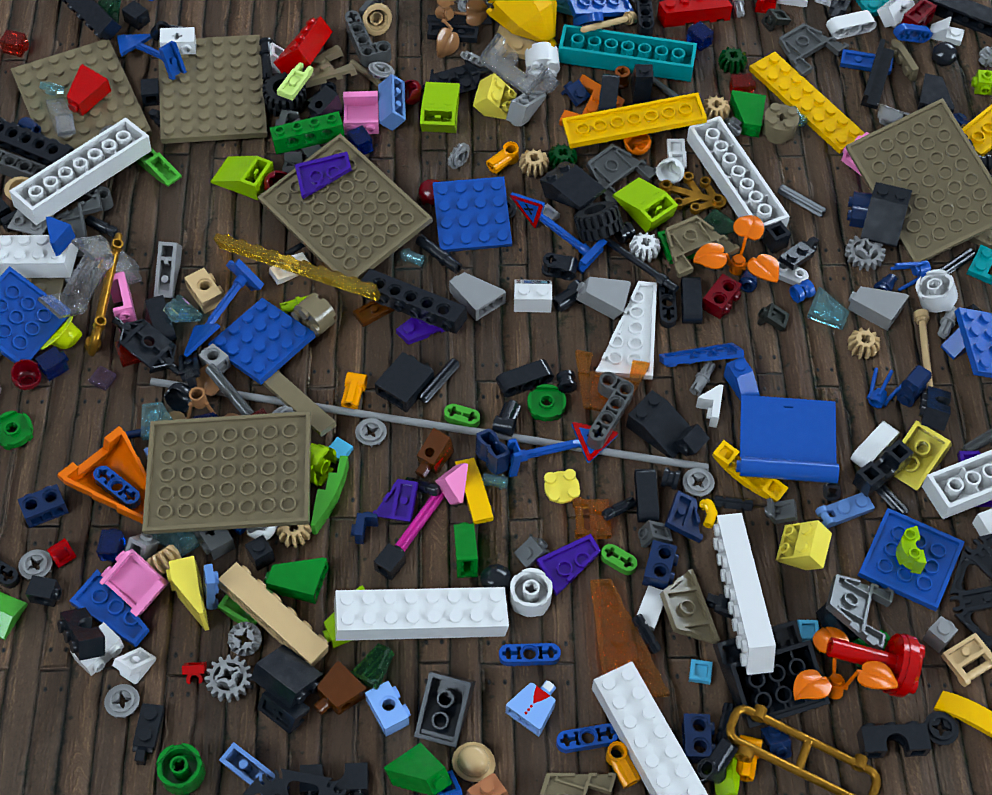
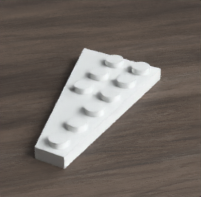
M638 281L630 301L623 312V316L602 356V360L595 371V375L600 376L604 372H612L624 378L653 379L657 282Z

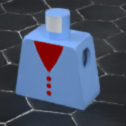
M547 680L540 688L534 683H529L506 704V714L539 737L555 708L556 700L551 694L555 691L556 687Z

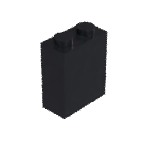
M402 352L375 382V392L407 413L419 399V394L433 380L434 370L429 365L417 361L414 356Z
M283 644L256 663L251 679L291 709L296 704L303 703L308 695L317 692V686L321 680L322 673Z

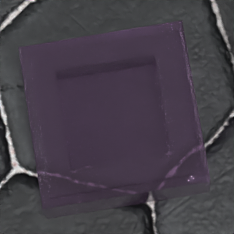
M99 366L88 380L90 384L106 391L117 376L116 373Z

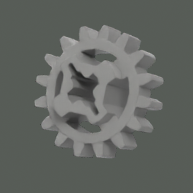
M854 236V239H850L846 245L845 257H848V263L853 262L852 267L859 266V270L865 268L866 271H869L871 267L875 270L884 261L886 249L882 248L883 244Z
M227 655L226 660H223L220 656L219 663L212 661L213 669L206 670L209 675L205 677V681L208 683L206 685L207 690L211 691L213 698L218 695L220 702L227 698L228 703H230L232 697H235L238 701L239 694L246 695L245 688L252 687L249 682L252 680L251 668L247 666L245 659L240 662L237 655L234 660L231 659L230 655Z

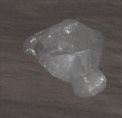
M122 250L118 256L116 273L124 271L128 285L141 282L142 277L139 274L137 262Z

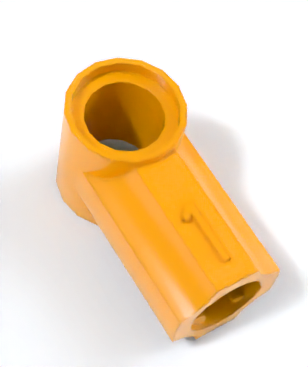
M512 141L505 143L501 151L486 161V165L493 174H497L506 166L518 162L519 147L517 143Z
M347 372L345 390L341 401L342 407L358 409L362 391L365 392L367 375Z
M740 734V738L762 748V739ZM754 755L751 763L742 762L737 759L736 772L740 775V781L753 782L757 759H759L758 756Z
M615 741L609 745L605 758L617 774L616 776L623 789L629 788L639 782L641 778L627 753L628 750L625 744ZM612 750H618V751H620V753L622 754V757H621V758H615V757H613L612 754H611V751H612Z

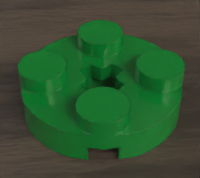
M542 384L537 386L532 393H529L527 399V407L531 417L541 421L559 420L566 409L565 394L561 393L558 387L554 385ZM545 400H549V403L552 404L547 406L542 403H544Z
M8 411L0 415V446L4 449L11 450L32 440L34 428L27 414ZM11 427L17 428L16 431L9 432Z

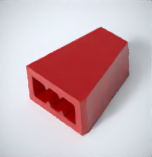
M82 64L66 96L69 109L74 113L77 112L84 116L111 92L108 79Z

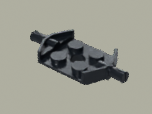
M464 60L465 65L434 73L432 69L429 81L460 83L459 94L476 90L482 75L491 73V69L489 66L478 68L471 62ZM425 84L421 85L422 92H424Z
M116 316L111 323L116 325L121 331L118 348L122 345L150 368V374L170 369L176 376L179 375V367L174 364L176 345L145 319L124 323ZM144 340L152 341L153 346H147Z

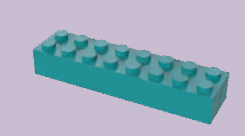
M567 24L563 26L558 49L560 63L615 71L618 66H626L630 69V73L633 72L635 64H652L654 77L691 82L697 43L602 29L582 33L580 31L581 26Z

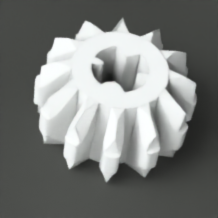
M648 231L644 235L641 232L638 236L634 235L629 246L630 253L643 262L645 260L651 262L652 259H656L661 249L659 239L655 238V234L650 236Z

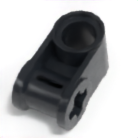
M554 253L544 255V264L541 268L543 275L567 281L575 278L578 260L575 257Z

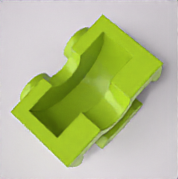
M918 526L905 530L896 548V558L898 563L910 569L911 573L921 574L927 562L924 550L916 546V542L921 539Z

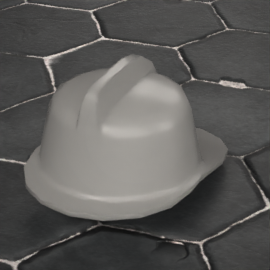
M877 103L879 106L877 117L879 123L884 126L903 118L905 114H911Z

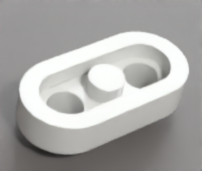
M778 261L779 280L791 285H799L800 282L808 279L809 275L806 270L800 267L791 270Z

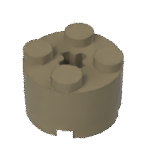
M778 103L770 105L765 112L761 128L762 134L767 137L769 142L785 144L786 141L794 139L799 123L797 108Z
M311 293L294 307L291 315L295 320L312 330L315 336L318 337L331 327L337 319L333 318L336 314L329 302L324 298L320 300L317 297L319 294Z

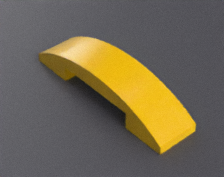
M723 440L712 454L719 465L752 492L765 499L771 498L774 502H778L788 487L778 479L739 476V472H736V460L740 459L738 455L740 451Z
M942 691L933 710L945 712L954 719L957 718L992 738L991 710L965 697Z

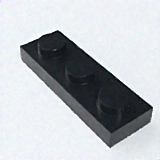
M429 22L427 39L437 40L439 31L443 27H448L443 23ZM450 24L453 28L452 32H456L459 35V42L477 43L479 26Z

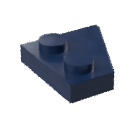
M678 490L674 496L664 526L700 543L703 539V534H700L699 531L700 517L697 513V500Z

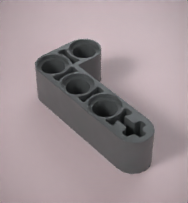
M354 10L346 12V30L361 65L368 68L372 62H390L392 59L391 44L387 41L372 43L360 14Z
M612 372L602 373L598 382V392L608 398V401L589 430L587 444L594 450H599L605 445L629 406L634 393V386L631 382Z

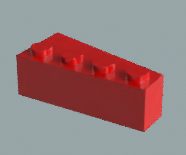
M664 0L659 2L657 18L664 28L684 26L685 23L700 24V21L708 20L711 23L716 22L717 19L729 21L733 5L729 0Z
M321 16L316 19L312 17L273 63L281 73L286 72L287 74L300 62L306 68L311 65L333 31Z

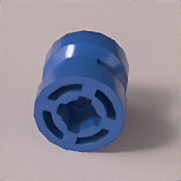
M809 279L803 280L799 285L795 284L789 288L790 296L796 303L804 301L805 298L813 297L816 293L815 287Z

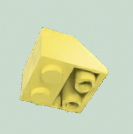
M493 73L479 81L473 107L484 116L506 119L510 103L516 98L517 93Z
M819 520L785 525L776 561L803 570L824 568L832 533Z

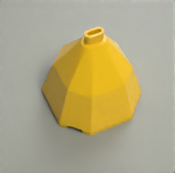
M496 0L493 3L494 8L486 10V13L512 34L537 42H549L553 47L558 45L554 39L556 37V0Z

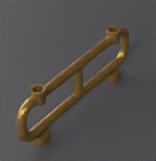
M120 232L115 234L110 247L109 258L102 265V272L106 275V278L104 276L92 334L87 337L84 344L89 356H94L101 346L100 338L107 322L105 315L114 274L118 268V256L124 244L122 241L123 235Z
M756 704L754 708L747 705H739L731 712L726 726V734L730 742L738 746V751L735 754L738 760L751 763L754 755L835 795H855L804 769L812 746L850 765L855 771L865 772L870 775L872 784L868 795H878L881 786L880 774L875 768L867 764L868 758L865 755L855 754L852 757L767 715L768 709L760 704ZM747 714L756 722L765 723L802 741L803 744L796 765L738 737L735 733V727L739 716Z

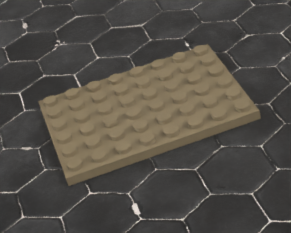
M260 35L196 38V54L181 55L187 72L185 74L179 73L175 76V80L169 79L164 62L159 59L161 144L267 137L265 102L262 91V60L259 55L261 50L259 45ZM158 40V50L160 48V40Z
M109 39L100 40L11 68L30 118L41 127L40 133L49 139L54 138L61 144H69L75 150L96 137L105 126L115 125L124 118L130 120L147 135H152L150 126ZM82 64L107 78L111 88V92L84 116L77 112L74 113L69 109L66 97Z
M943 98L846 145L847 152L871 193H873L876 182L912 190L899 237L912 262L928 260L992 229V177Z
M340 133L304 162L348 152L352 171L303 199L296 169L294 168L259 195L258 200L347 288H350L363 278L369 269H374L432 223L433 220L426 211Z
M300 411L150 421L142 532L144 534L310 524L311 412Z

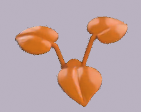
M753 215L739 217L734 222V232L738 236L744 237L740 253L734 255L731 260L729 254L724 253V247L718 243L703 245L696 252L693 263L710 269H721L727 263L729 271L733 275H741L747 267L752 275L774 283H777L779 280V263L776 258L771 255L760 254L757 258L752 257L746 262L743 256L747 239L759 240L764 233L763 222L760 218Z
M823 627L813 635L812 641L815 649L826 653L827 644L831 637L848 642L849 638L838 628ZM833 658L832 675L828 678L826 676L822 677L817 670L813 669L800 672L794 681L793 695L794 700L823 699L827 696L831 699H840L843 696L844 690H848L849 685L856 677L858 683L871 689L898 688V683L891 669L886 664L878 661L865 662L862 665V670H856L845 683L842 675L836 673L837 659Z

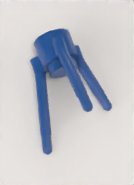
M927 260L895 263V266L890 268L891 270L911 269L912 274L918 276V278L898 288V291L900 292L912 286L920 277L926 276V272L931 271L930 263Z
M874 368L870 390L866 398L868 403L875 408L886 407L888 402L901 389V384L887 397L885 388L894 372L890 370L881 388L874 390L878 368Z

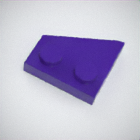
M397 479L391 491L382 499L383 502L373 513L377 514L378 518L411 523L419 483Z

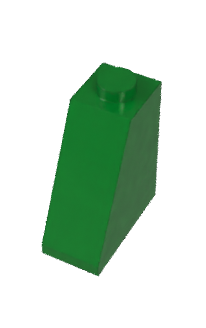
M732 90L729 105L734 117L742 122L739 125L742 127V135L759 137L766 95Z
M462 522L455 524L454 543L457 578L478 577V555L474 523Z
M327 558L273 564L271 571H267L264 583L269 590L278 595L316 604L329 568Z
M421 742L383 767L393 786L427 795H437L452 784L446 768Z

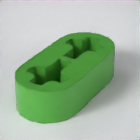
M449 404L444 409V418L448 423L475 428L480 424V414L475 409L457 404ZM453 411L456 412V414L450 416V414H452Z
M607 544L602 548L601 560L606 565L624 575H632L636 571L637 559L633 555L613 544ZM607 553H614L613 556L607 557ZM631 562V566L624 567V564Z

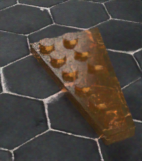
M612 579L590 580L601 674L604 675L632 661L653 698L669 697L670 692L665 687L659 670L656 669L643 639L632 623V618L629 612L626 611Z

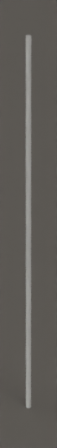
M151 378L150 385L169 388L173 383H180L178 381ZM221 390L216 394L217 396L226 397ZM237 391L244 400L285 405L275 396ZM315 403L323 411L333 414L366 419L375 418L385 422L430 429L435 428L437 430L475 436L476 433L486 430ZM496 433L501 440L508 441L516 438L517 442L540 446L565 442L520 434H513L511 437ZM580 447L569 449L572 451L582 452V449ZM605 448L598 454L688 469L702 468L708 471L709 468L707 463Z

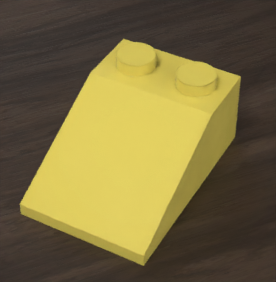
M916 420L902 440L914 454L909 465L894 477L918 491L926 476L931 474L943 460L952 443L947 438L929 427L921 425Z
M190 556L169 561L170 569L166 570L171 590H176L178 598L205 631L209 630L201 576L195 557Z

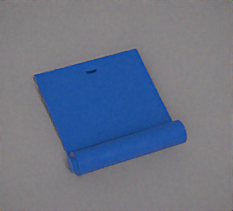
M741 395L740 459L736 460V472H739V476L837 484L839 480V464L836 461L835 401Z

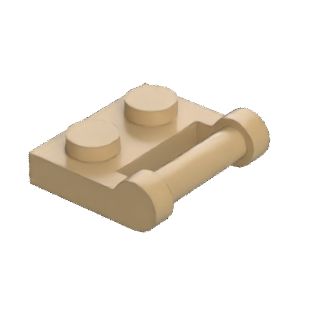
M976 633L941 655L963 687L971 684V680L990 668L992 669V652ZM981 656L985 659V662L966 673L963 670L965 666Z

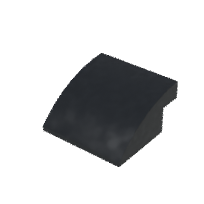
M796 620L771 626L776 644L774 671L771 673L747 675L745 666H741L740 653L742 651L737 649L736 637L713 643L722 674L736 706L747 705L754 708L756 704H760L768 709L767 715L778 720L830 704L828 696L815 700H794V681L800 672L813 669L821 674L811 640L802 641ZM741 714L748 728L765 724L752 720L751 716L747 714Z

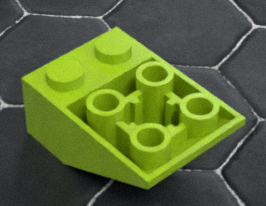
M425 83L420 115L422 132L456 133L460 83Z
M229 156L217 171L211 183L258 200V196L265 191V176L269 172L274 171L273 161L259 156Z
M637 178L612 195L646 233L647 231L648 233L672 218L678 207V204L667 192L641 178Z

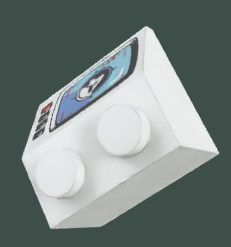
M514 280V312L551 313V280Z

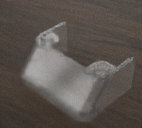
M102 235L72 239L71 243L80 249L84 256L62 293L38 298V301L59 319L83 314L87 310V305L106 272L113 266L114 255L108 240Z

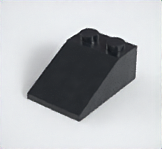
M567 161L561 162L556 168L546 173L540 179L546 198L578 210L585 208L606 191L601 184L580 167Z
M876 182L860 239L866 238L871 242L897 247L912 190Z
M653 390L628 414L626 423L628 429L668 458H675L680 453L674 441L690 427L676 409Z
M435 670L429 672L414 737L456 748L470 707L476 681Z

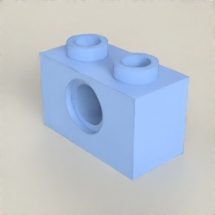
M386 681L365 692L366 701L386 737L409 725V716L411 714L406 704L402 705L399 698L401 696L396 686L392 687L389 681ZM386 705L394 706V709L386 711L383 708Z

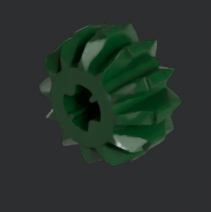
M727 47L726 50H722L718 58L720 69L724 70V73L730 72L731 75L732 73L738 74L740 71H743L747 64L746 52H742L741 48L735 49V47L732 49Z
M557 143L556 147L552 146L548 153L549 166L553 169L564 161L573 164L577 163L576 149H570L565 143L563 145Z

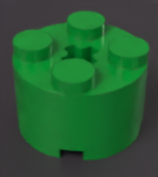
M187 743L173 744L166 747L158 756L156 764L157 774L168 792L175 795H189L202 784L206 774L205 766L199 752L192 745Z

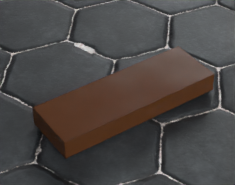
M373 300L354 310L353 315L362 327H365L393 312L394 309L382 306Z

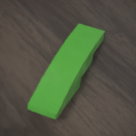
M152 148L151 152L136 161L167 187L182 178V175L161 153H156Z
M340 456L337 473H328L326 490L317 489L311 520V530L314 535H317L328 520L339 500L349 469L348 456Z

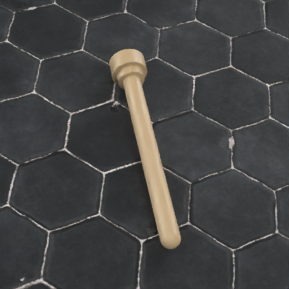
M628 11L622 17L582 26L580 31L587 33L622 23L632 25L637 22V14L634 11Z
M919 309L914 312V321L919 325L923 367L929 370L932 375L926 326L930 319L929 311ZM932 376L930 381L927 383V388L928 386L933 387Z

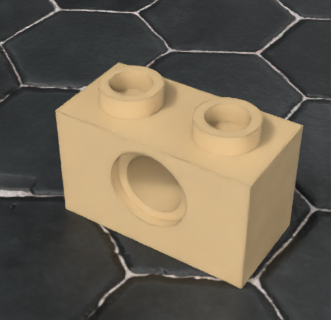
M205 268L184 277L188 291L204 314L215 309L225 295L222 287L215 284L216 281L212 273L208 274Z

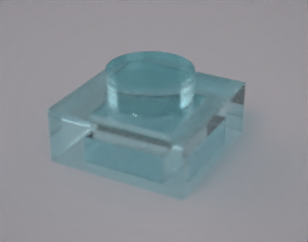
M40 81L39 86L40 89L46 90V94L56 96V93L63 94L65 88L48 81Z

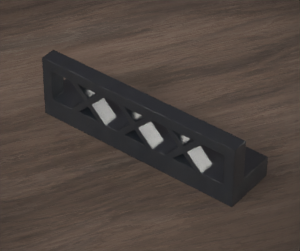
M882 38L878 45L860 104L876 110L895 51L884 48L886 40Z

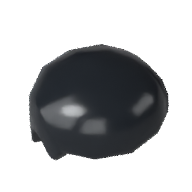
M939 42L931 52L932 60L941 66L951 65L957 59V49L950 42Z
M173 383L164 394L166 403L174 411L187 412L189 409L188 403L191 402L189 397L191 389L184 383Z
M497 563L489 565L482 571L480 581L484 588L505 587V593L510 592L512 576L507 567Z

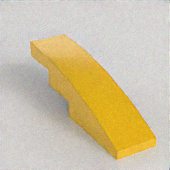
M475 458L455 461V465L468 464L464 497L474 525L493 521V513Z

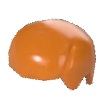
M648 134L623 139L626 150L632 155L645 154L650 149L652 142Z

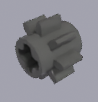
M733 116L731 119L729 117L723 120L736 138L742 131V127L739 126L742 122Z

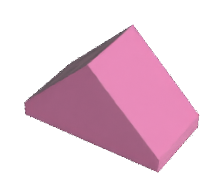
M467 463L455 465L435 480L450 505L462 504L464 501Z

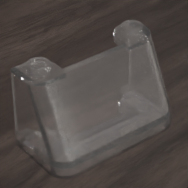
M497 32L480 56L481 63L522 94H544L554 91L560 82L549 68L544 64H541L539 68L529 66L524 73L516 67L519 55L505 41L506 39Z

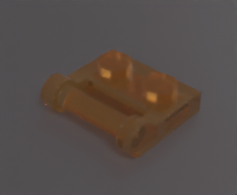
M573 499L572 505L575 508L576 519L575 538L580 539L591 534L594 539H611L610 520H604L601 512L609 507V499ZM583 509H588L590 530L584 529Z

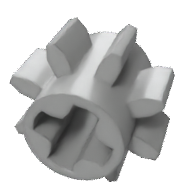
M986 46L979 52L981 58L978 61L985 67H992V47Z

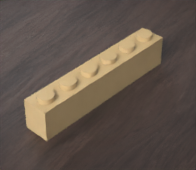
M236 562L219 578L218 587L279 643L287 646L314 667L328 653V641L322 635L314 633L312 626L305 620L301 621L291 607L283 605L281 598L276 593L271 594L260 579L256 580L252 577L250 570L246 566H240Z

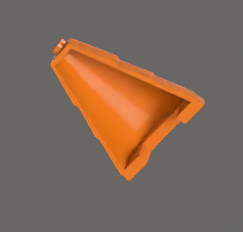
M118 426L104 437L101 449L79 466L72 462L60 471L57 477L65 485L91 497L99 503L115 509L117 513L143 524L146 471L140 458L136 455L126 432ZM99 466L109 467L139 491L141 504L134 509L123 506L95 483L93 477L94 470ZM100 475V477L107 479V482L109 481L107 475ZM115 484L112 486V490L118 491L123 485ZM127 495L128 500H129V499L135 500V497L131 498L130 496Z

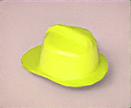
M73 316L66 320L41 347V350L51 344L61 349H68L77 343L82 336V332L71 322Z

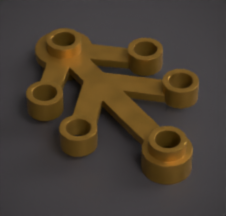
M685 172L682 179L691 190L674 186L669 180H663L659 184V188L669 195L676 193L687 197L684 199H674L676 203H680L676 210L691 204L690 212L697 215L709 208L719 211L726 205V198L721 194H716L710 185L711 179L706 176L700 179L699 185L706 190L708 195L703 194L693 180L694 175L691 172ZM701 200L704 201V203L699 204L697 203V201Z

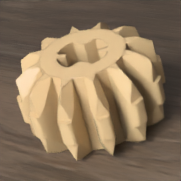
M717 95L714 98L709 96L708 99H704L702 104L707 120L718 116L724 120L729 116L731 110L728 100H724L723 97L718 98Z
M533 148L532 151L526 150L525 154H521L519 167L522 174H527L528 177L532 175L536 178L537 175L542 177L543 173H547L549 160L546 153L541 152V149L535 151Z
M862 327L858 331L854 330L848 338V350L852 351V356L858 355V359L864 357L866 360L869 357L874 358L880 349V337H876V332L871 333L869 328L866 331Z
M309 524L278 526L279 528L276 530L279 541L281 543L285 542L287 548L293 544L295 549L299 543L304 546V540H310V533L312 532Z
M168 545L148 558L146 562L163 575L167 569H170L169 561L182 557L174 545Z

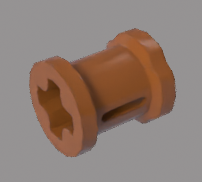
M618 66L615 69V75H620L619 89H623L629 85L630 69L626 66Z

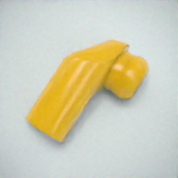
M702 499L699 507L701 510H705L707 514L703 525L706 528H712L718 515L717 509L711 499Z

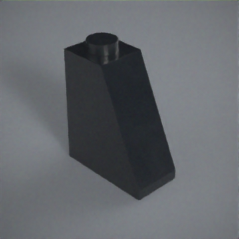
M635 64L630 80L632 105L650 102L653 84L652 64Z
M925 73L920 89L917 110L943 98L953 114L955 107L943 77Z

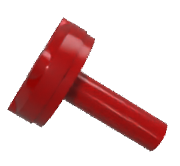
M900 633L894 634L889 639L884 651L831 637L827 644L826 655L858 665H863L868 661H878L886 664L893 672L898 688L881 690L891 696L903 698L909 693L914 694L918 688L925 656V645L920 644L915 636Z

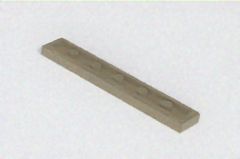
M276 371L263 383L286 406L292 407L294 412L310 411L311 428L321 437L337 426L334 419L279 371Z

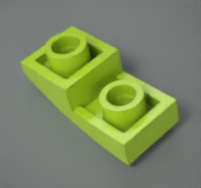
M735 755L726 767L727 773L724 781L719 784L714 783L716 795H738L740 775L736 772L737 758Z

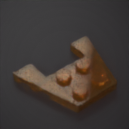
M576 350L575 357L583 408L601 412L608 401V398L602 396L597 389L602 373L590 371L593 352ZM633 360L630 377H622L633 384L634 393L649 369V362Z

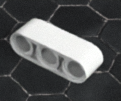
M868 10L836 16L829 19L826 23V27L832 37L837 39L868 33L877 26L876 21Z
M883 421L855 450L850 460L861 468L870 461L875 464L884 454L885 450L896 441L900 432Z

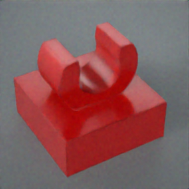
M65 538L47 549L58 568L77 557Z
M189 662L182 665V675L188 674L186 677L187 684H191V677L193 675L199 678V684L203 682V674L207 670V662Z

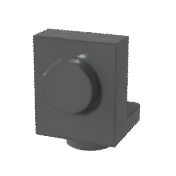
M282 110L279 119H276L275 126L291 123L298 118L300 119L299 112Z
M302 151L284 153L285 162L282 167L284 172H291L295 168V164L303 162Z
M767 498V506H765L766 517L770 518L773 524L798 520L796 501L790 499L774 502L771 498Z
M530 536L514 554L526 568H531L538 558L550 553V551L547 549L548 544L542 538Z

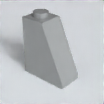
M465 272L454 276L449 281V292L460 304L466 306L467 312L475 321L506 303L505 290Z
M589 277L578 285L576 300L614 320L624 312L631 282Z
M861 286L857 292L853 291L850 295L848 310L888 331L905 307L909 295Z

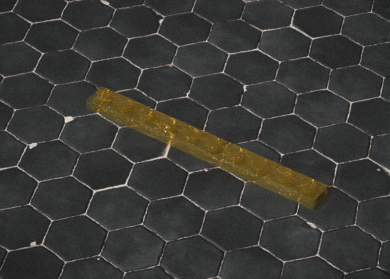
M216 233L214 237L218 247L223 250L378 301L381 296L377 286L372 282L365 283L354 276L347 277L339 271L332 272L324 266L319 265L317 267L306 260L299 261L291 255L284 256L276 250L271 249L269 251L258 244L254 246L243 239L236 240L228 234L221 235Z

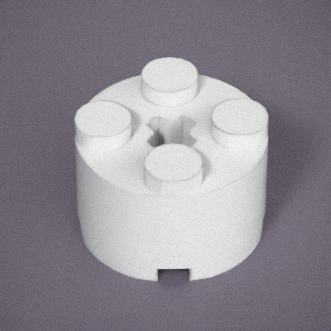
M538 42L532 44V48L529 50L528 48L525 50L526 72L531 80H538L543 77L554 79L557 77V73L560 70V62L556 46H551L549 42Z
M941 269L928 271L926 276L920 277L916 282V292L923 309L935 313L948 312L953 309L958 299V292L952 275H949L947 271Z
M526 568L512 578L510 584V603L514 612L526 617H536L545 614L551 604L553 587L551 580L542 570Z

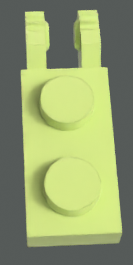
M298 63L277 89V95L293 101L311 77L313 67L308 66L302 72L304 64Z

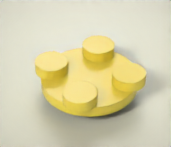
M573 469L545 474L544 490L550 501L565 504L580 496L579 482Z

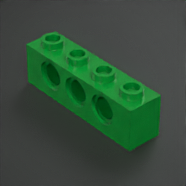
M339 111L270 127L276 155L330 142L340 133L345 137Z

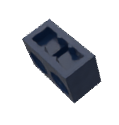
M57 484L47 486L35 493L26 494L18 499L29 528L69 513Z
M653 540L642 585L664 590L668 584L673 583L675 572H671L672 566L677 567L679 554H676V545ZM660 555H665V556H667L668 558H667V559H663V558L660 557ZM655 573H661L664 576L658 577L655 575Z
M684 713L681 721L682 750L690 764H699L702 759L709 758L716 747L715 743H712L711 735H714L715 725L710 720V714ZM699 725L703 728V731H696L693 726ZM700 746L705 752L699 753L694 747Z

